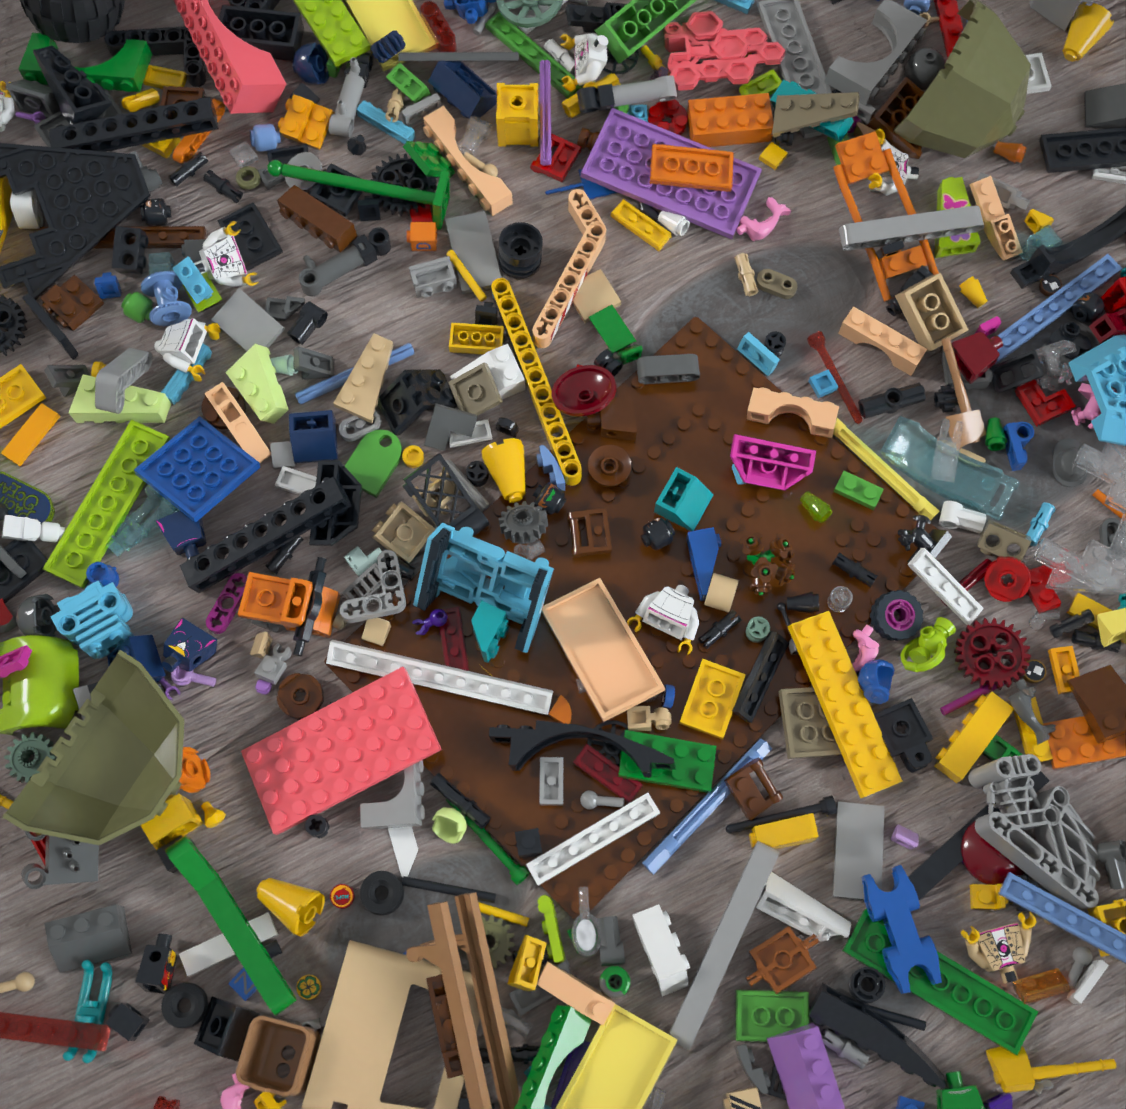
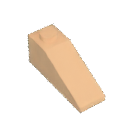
M549 962L546 963L538 977V986L601 1025H604L615 1005L614 1001L601 991Z

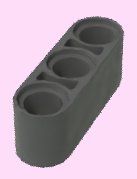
M695 354L645 356L636 361L638 382L642 384L690 382L700 378L699 360Z

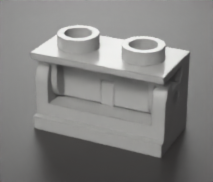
M449 256L409 267L417 298H426L438 292H449L453 288H457L456 276Z

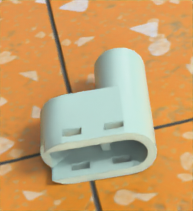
M357 546L347 553L344 558L359 577L375 562L378 564L377 557L382 550L378 547L366 556Z

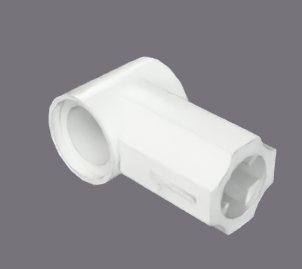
M943 502L939 519L940 526L948 529L962 528L976 533L982 532L986 522V514L965 509L958 502Z

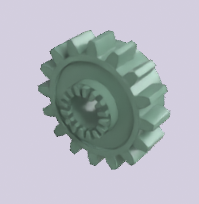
M31 732L30 738L22 734L21 741L14 739L15 746L7 747L11 754L4 756L5 759L10 761V763L5 765V768L12 770L9 775L14 778L17 777L16 780L21 783L24 781L28 783L34 774L41 773L37 769L46 756L54 761L57 759L54 754L50 753L54 742L50 739L46 740L47 737L43 734L38 736L34 732ZM35 754V759L29 763L30 756Z

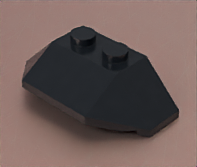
M318 461L315 487L323 480L334 477L342 484L352 506L310 530V546H332L358 528L362 485L340 461Z

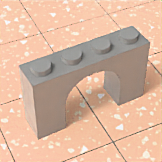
M423 760L404 769V785L395 798L386 802L360 804L361 828L372 830L422 826V819L425 817V809L421 805V796L424 795V784L421 782V772H423L424 768Z

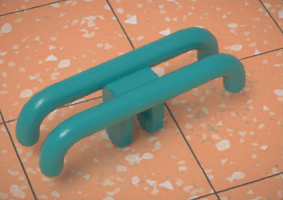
M84 960L81 964L84 969V975L68 1050L63 1054V1059L70 1061L76 1056L84 1022L93 1023L89 1047L87 1053L83 1055L82 1061L90 1063L96 1057L99 1048L113 969L112 965L108 962L101 964L100 968L103 971L99 998L98 1001L89 1000L94 966L90 960Z

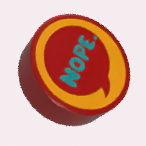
M346 884L335 886L330 893L332 904L340 909L350 907L355 899L353 889Z

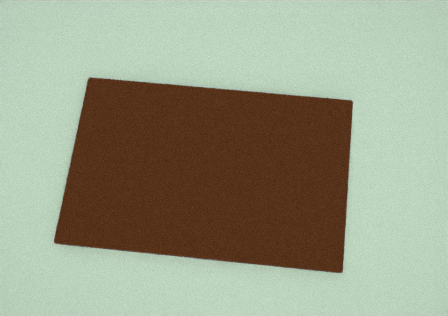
M694 317L652 356L695 354L699 360L700 378L690 382L642 384L638 382L636 370L616 389L614 397L634 394L637 428L636 440L602 437L600 425L588 426L587 417L568 433L581 464L582 479L579 484L574 486L565 483L564 498L567 500L558 514L555 512L552 515L547 514L548 527H546V533H542L540 539L527 544L512 543L510 539L506 540L505 535L501 534L499 518L502 517V511L507 512V506L512 508L515 506L514 503L505 500L503 495H501L483 512L490 525L475 535L474 538L502 548L505 554L509 551L534 563L537 558L547 559L549 567L554 568L543 606L600 578L627 623L629 618L636 616L635 612L645 596L656 591L661 592L664 587H670L675 590L678 585H684L688 588L689 593L687 596L693 598V607L697 610L699 619L695 638L690 643L692 645L690 654L687 655L689 651L687 645H682L680 653L678 652V646L684 642L685 637L680 640L642 622L643 617L640 620L641 629L639 631H634L638 626L637 621H633L629 626L663 685L668 684L675 687L673 706L667 708L668 712L671 713L669 728L658 730L651 723V731L635 732L717 746L712 779L713 786L782 715L779 690L808 688L812 683L800 655H791L789 647H787L752 723L744 721L732 712L722 740L679 724L702 659L746 674L739 692L740 695L765 642L764 640L755 643L747 638L745 632L749 621L754 617H763L769 622L770 631L777 632L788 642L792 638L781 611L777 609V604L780 602L785 603V611L791 624L829 611L846 649L856 639L852 633L857 629L862 631L866 625L871 624L870 613L872 611L871 607L875 603L874 601L880 598L882 594L897 590L903 591L918 576L907 565V561L917 550V547L914 543H911L910 550L906 551L905 547L898 541L900 537L898 530H912L915 528L917 521L913 520V516L920 514L833 436L828 438L810 434L809 426L801 416L793 413H783L774 417L768 424L747 420V410L753 388L764 387L777 393L782 391L701 319ZM734 434L815 450L813 472L786 490L749 483L738 485L732 470L734 463L730 457ZM616 445L628 453L632 467L630 475L623 483L616 486H603L592 479L588 471V460L592 452L598 447ZM563 451L560 455L567 456L569 452ZM537 463L525 473L526 494L522 497V500L517 502L519 505H522L523 501L530 505L535 500V497L532 495L539 484L544 486L547 482H550L549 473L544 474L543 467H538ZM607 466L605 469L607 471H612L613 467ZM676 467L697 477L714 494L694 531L714 527L715 534L720 536L721 547L718 549L713 573L739 580L730 611L734 610L737 614L730 620L732 621L739 615L741 622L731 628L724 638H719L708 649H705L703 645L709 638L702 644L698 638L711 629L715 621L719 622L730 611L725 612L705 606V601H700L686 542L687 532L691 531L669 520L675 531L673 542L659 550H653L650 546L646 547L640 537L643 534L642 529L645 524L656 518L666 520V518L654 513L655 503ZM569 470L567 472V474L574 475L577 473V471L575 470ZM843 471L884 489L874 510L834 492ZM606 508L612 553L585 555L579 558L572 557L573 542L567 514L575 511ZM580 520L582 547L588 546L585 520ZM926 523L925 530L928 534L932 529H937L932 524ZM756 532L761 533V542L764 544V549L761 552H765L770 549V542L776 539V534L782 533L792 544L794 556L791 558L790 564H787L786 561L781 562L778 557L771 558L770 563H776L778 567L783 563L789 566L794 563L795 576L790 583H784L780 586L778 584L779 580L775 579L776 572H774L769 582L772 585V590L767 591V594H754V591L749 590V585H751L752 579L758 577L751 575V569L754 568V565L747 560V555L743 554V544H741L740 539L743 536L753 535ZM839 552L856 563H862V567L878 575L871 588L855 577L850 578L848 573L832 565ZM420 571L403 586L406 597L405 609L397 614L378 617L389 621L391 624L383 647L362 639L366 621L344 641L345 643L445 666L440 627L433 625L429 627L425 635H417L416 632L420 631L424 624L415 625L412 622L416 619L425 620L429 618L431 612L436 609L460 607L470 672L487 676L492 675L496 678L552 690L553 696L549 713L560 695H562L571 707L572 716L570 724L594 729V727L603 722L542 612L528 653L514 649L522 624L507 619L509 620V631L504 639H500L498 643L500 648L494 659L490 658L489 662L486 663L483 660L471 622L478 608L476 603L473 601L471 604L440 590V595L433 600L431 605L425 611L413 605ZM809 592L819 594V612L810 614L787 610V597ZM395 594L393 595L392 603L394 606H397L399 601ZM327 658L324 661L326 666L352 692L383 677L327 664ZM413 684L442 749L423 759V765L433 776L440 773L467 798L477 802V806L491 817L485 829L521 866L524 865L527 868L526 864L539 856L519 859L515 832L538 828L542 854L622 808L597 805L594 809H586L581 805V795L586 791H594L598 796L619 798L573 764V761L586 745L588 738H573L553 743L533 755L520 771H513L509 766L511 743H493L489 738V728L497 727L500 724L508 725L510 728L531 726L535 729L536 720L560 723L550 717L549 713L546 715ZM662 692L636 706H650V713H654L656 708L662 707ZM627 710L609 720L621 721L628 725ZM612 724L601 728L604 732L611 733ZM616 724L615 734L620 736L626 728ZM591 744V747L596 751L603 749V746ZM611 756L609 760L616 764L614 756ZM540 757H563V805H540ZM639 781L643 786L632 802L649 793L660 814L542 883L540 886L574 921L580 922L706 792Z

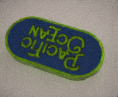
M0 471V502L8 507L9 515L37 519L41 522L40 524L53 520L55 515L54 504L45 492Z

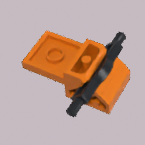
M317 557L315 570L310 572L308 580L292 577L290 580L249 572L238 616L284 625L286 630L295 631L293 640L296 641L293 655L303 656L305 643L310 641L311 635L330 638L340 600L339 592L324 586L326 573L323 571L327 559Z

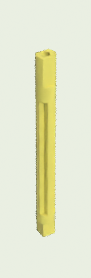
M837 418L833 435L838 437L887 482L920 515H924L932 520L940 512Z

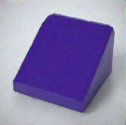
M1002 1092L984 1101V1108L1013 1109L1012 1096L1009 1093Z

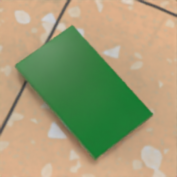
M612 304L589 316L590 321L613 354L636 342V339Z

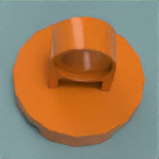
M183 747L182 776L179 780L182 784L179 789L189 793H196L205 788L206 783L210 781V769L205 759L201 760L196 755L199 753L196 749Z

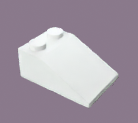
M508 344L488 351L450 376L451 380L476 366L487 363L501 399L525 391V379Z

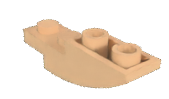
M989 176L969 184L976 202L973 206L980 207L984 223L983 230L1002 260H1006L1023 253L1010 215H1005L992 177Z
M223 382L205 393L240 447L259 463L271 456L270 450Z

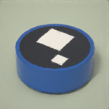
M665 684V691L662 692V707L671 708L675 698V687Z

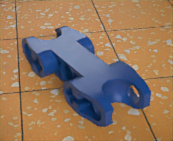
M898 865L892 868L894 887L891 892L880 890L871 874L864 875L861 878L864 902L872 922L883 920L892 945L882 949L887 971L900 993L904 994L910 992L908 973L913 966L922 968L932 985L941 983L942 980L939 956L933 940L929 935L919 938L911 915V911L920 908L916 890L903 867Z

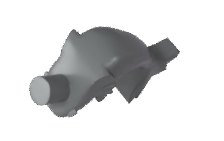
M1024 679L1017 681L1016 685L1019 691L1010 695L1008 699L1019 717L1035 732L1038 745L1050 739L1049 733L1056 730V725L1044 726L1038 722L1031 705V699L1035 697L1036 689L1034 686L1028 687Z

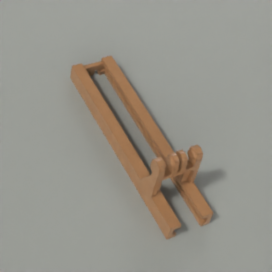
M473 892L455 896L462 934H454L448 901L427 905L435 940L408 948L406 956L410 962H418L425 958L441 968L470 1109H492L458 948L467 953L500 1109H514L520 1098V1092L477 893Z

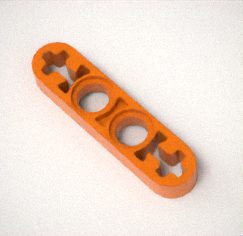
M214 98L212 102L216 109L217 121L219 122L225 113L226 105L224 102ZM211 131L184 136L173 152V160L180 164L184 161H189Z

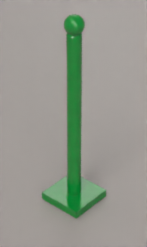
M272 160L267 166L269 174L274 177L282 175L433 205V222H436L438 230L442 229L450 199V173L447 171H441L436 193L282 164L279 160Z

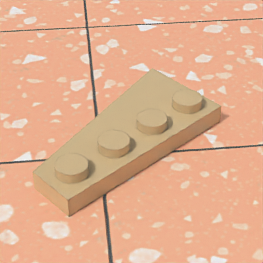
M377 334L372 335L335 399L334 407L373 424L374 412L378 405L385 371L388 368L393 349V341Z

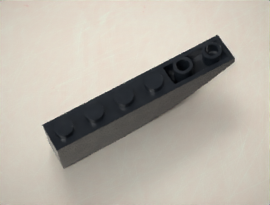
M822 983L809 1007V1016L813 1022L820 1026L826 1025L834 1029V1033L842 1038L848 1037L856 1041L855 1043L864 1050L868 1051L870 1049L878 1053V1056L888 1063L892 1061L900 1065L904 1072L922 1077L923 1081L932 1087L938 1086L942 1089L945 1088V1077L942 1072L905 1034L868 1007Z

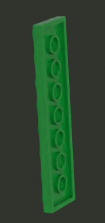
M864 909L842 952L867 967L875 968L885 978L894 982L887 971L882 954V949L892 946L883 920L872 922L867 909ZM938 951L941 983L932 985L922 968L919 966L911 967L908 973L910 993L1003 1049L1018 1055L1039 1011Z

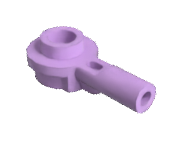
M179 666L171 672L172 681L179 686L188 685L191 681L212 687L216 684V678L194 673L193 670L187 672Z

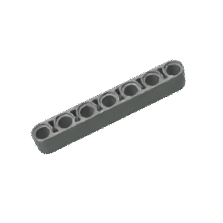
M968 206L849 223L839 228L842 249L850 251L885 246L900 240L906 243L974 233L982 230L984 223L980 207Z

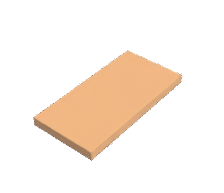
M600 578L542 607V614L603 722L665 691L663 683Z

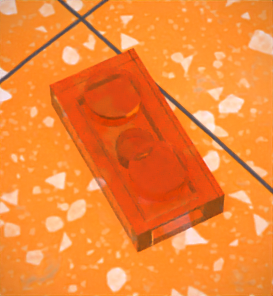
M1058 968L1013 981V989L1024 1004L1070 991L1069 982Z

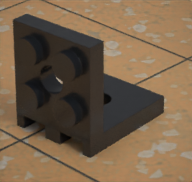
M441 369L404 370L379 396L378 406L393 434L401 435L425 410H434L435 403L454 409L457 407V403ZM399 401L402 404L401 410L399 409Z

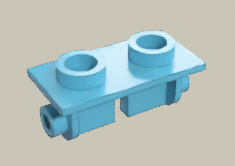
M189 256L172 268L196 304L212 296L213 290Z

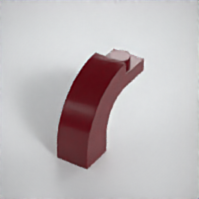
M1126 308L1115 313H1106L1089 326L1099 343H1103L1114 336L1126 334Z

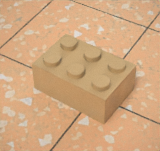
M941 273L929 276L895 295L918 344L925 347L927 351L940 347L942 339L950 337V340L968 331Z

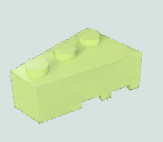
M254 344L226 371V374L261 421L274 424L289 409L281 385L278 384L275 375L277 373L275 366H272L269 357V348Z

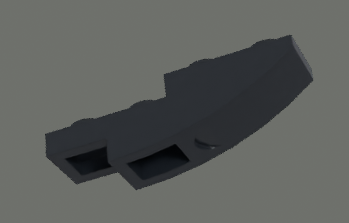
M606 2L604 7L567 4L565 12L568 25L583 27L584 33H596L595 30L627 4Z

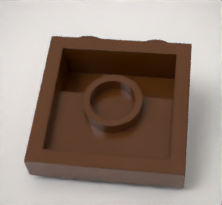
M75 274L62 286L59 287L55 284L40 298L43 301L41 306L50 315L54 313L57 316L55 319L64 328L68 326L72 331L76 330L104 305L103 300Z

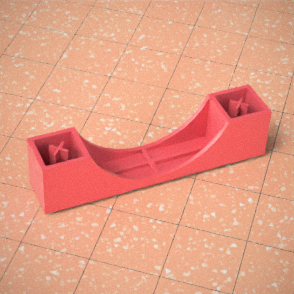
M174 0L177 10L181 14L185 26L188 28L192 40L196 44L200 56L203 58L207 70L211 74L215 86L219 90L230 114L274 112L286 82L271 53L260 50L233 34L217 18L208 0Z

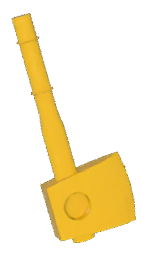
M1023 1046L1018 1055L1002 1047L985 1050L994 1072V1080L996 1084H1000L1004 1093L1033 1090L1034 1080L1116 1069L1114 1059L1031 1067Z

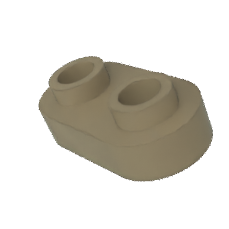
M764 269L758 273L756 284L760 290L783 299H790L796 294L797 282L793 278L771 269ZM784 284L790 285V287L787 288L784 286Z

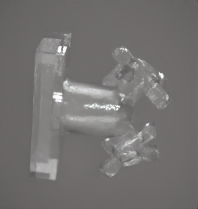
M1061 340L1035 350L1040 364L1044 363L1046 372L1043 377L1036 379L1042 389L1048 388L1050 391H1053L1055 387L1049 382L1056 378H1059L1058 383H1063L1066 380L1067 385L1072 384V371L1067 363H1063L1062 368L1061 356L1076 351L1074 342Z

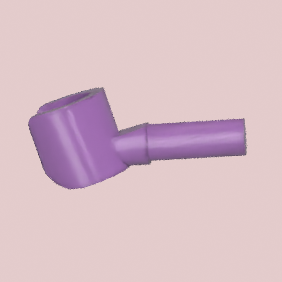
M16 111V117L34 121L35 124L41 122L40 120L46 119L40 111L35 112L33 115Z
M164 677L160 680V683L166 690L165 695L168 699L173 701L169 696L171 690H176L180 695V690L175 686H171Z
M259 679L255 688L258 693L269 694L272 683Z

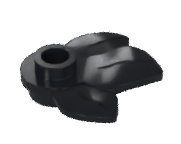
M1067 322L1061 325L1059 330L1054 331L1049 339L1050 346L1059 347L1061 353L1069 359H1075L1080 349L1091 350L1090 340L1080 333V327L1074 322Z

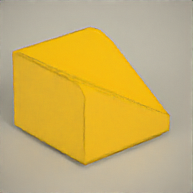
M1034 209L1029 211L1024 220L1036 236L1047 231L1054 221L1052 217Z

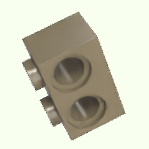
M988 519L977 541V546L986 555L1009 556L1022 561L1032 541L1030 536ZM989 535H997L999 537V540L994 544L986 541ZM1011 544L1020 546V549L1015 553L1007 550Z

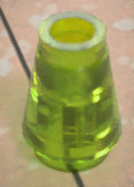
M810 491L804 493L800 498V501L814 521L822 523L833 512L830 504L818 498Z

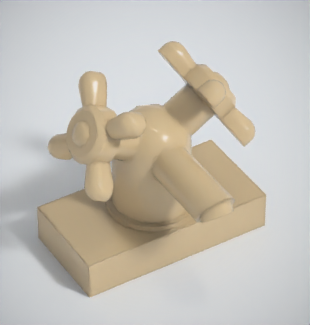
M430 477L429 480L434 483L428 485V490L439 492L441 479ZM445 480L443 493L454 494V482ZM427 493L426 504L429 507H436L438 495ZM413 495L412 498L419 506V509L423 512L425 516L428 517V514L425 512L421 504ZM442 495L440 508L449 509L446 503L453 497ZM441 511L444 515L448 514V512Z

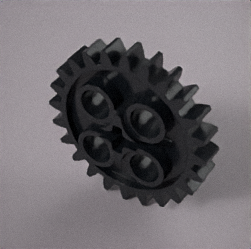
M407 153L404 154L403 158L396 154V159L394 160L391 156H388L389 162L387 163L382 160V167L376 166V172H372V181L413 189L420 188L418 190L435 193L434 190H437L436 177L426 176L414 160L408 158ZM396 171H398V172H399V174H400V176H401V179H402V182H403V184H402V183H400V181H399V177H398V175H397V173H396ZM372 194L373 199H379V206H383L384 212L389 209L391 210V215L399 211L400 217H402L403 212H407V215L410 216L411 209L418 212V206L425 208L424 203Z
M1 295L0 353L7 356L6 350L10 349L14 352L13 345L20 346L21 343L18 339L25 338L22 331H27V327L24 325L27 323V320L24 317L25 313L18 303H15L12 298L7 299L4 295Z

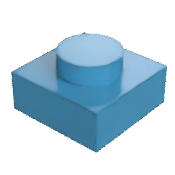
M829 369L810 377L808 380L818 399L838 389V385Z

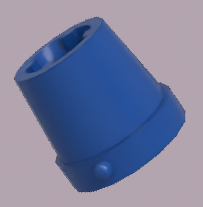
M95 562L87 568L86 576L90 584L99 581L103 586L112 582L115 587L118 586L119 574L116 571V567H111L102 562Z

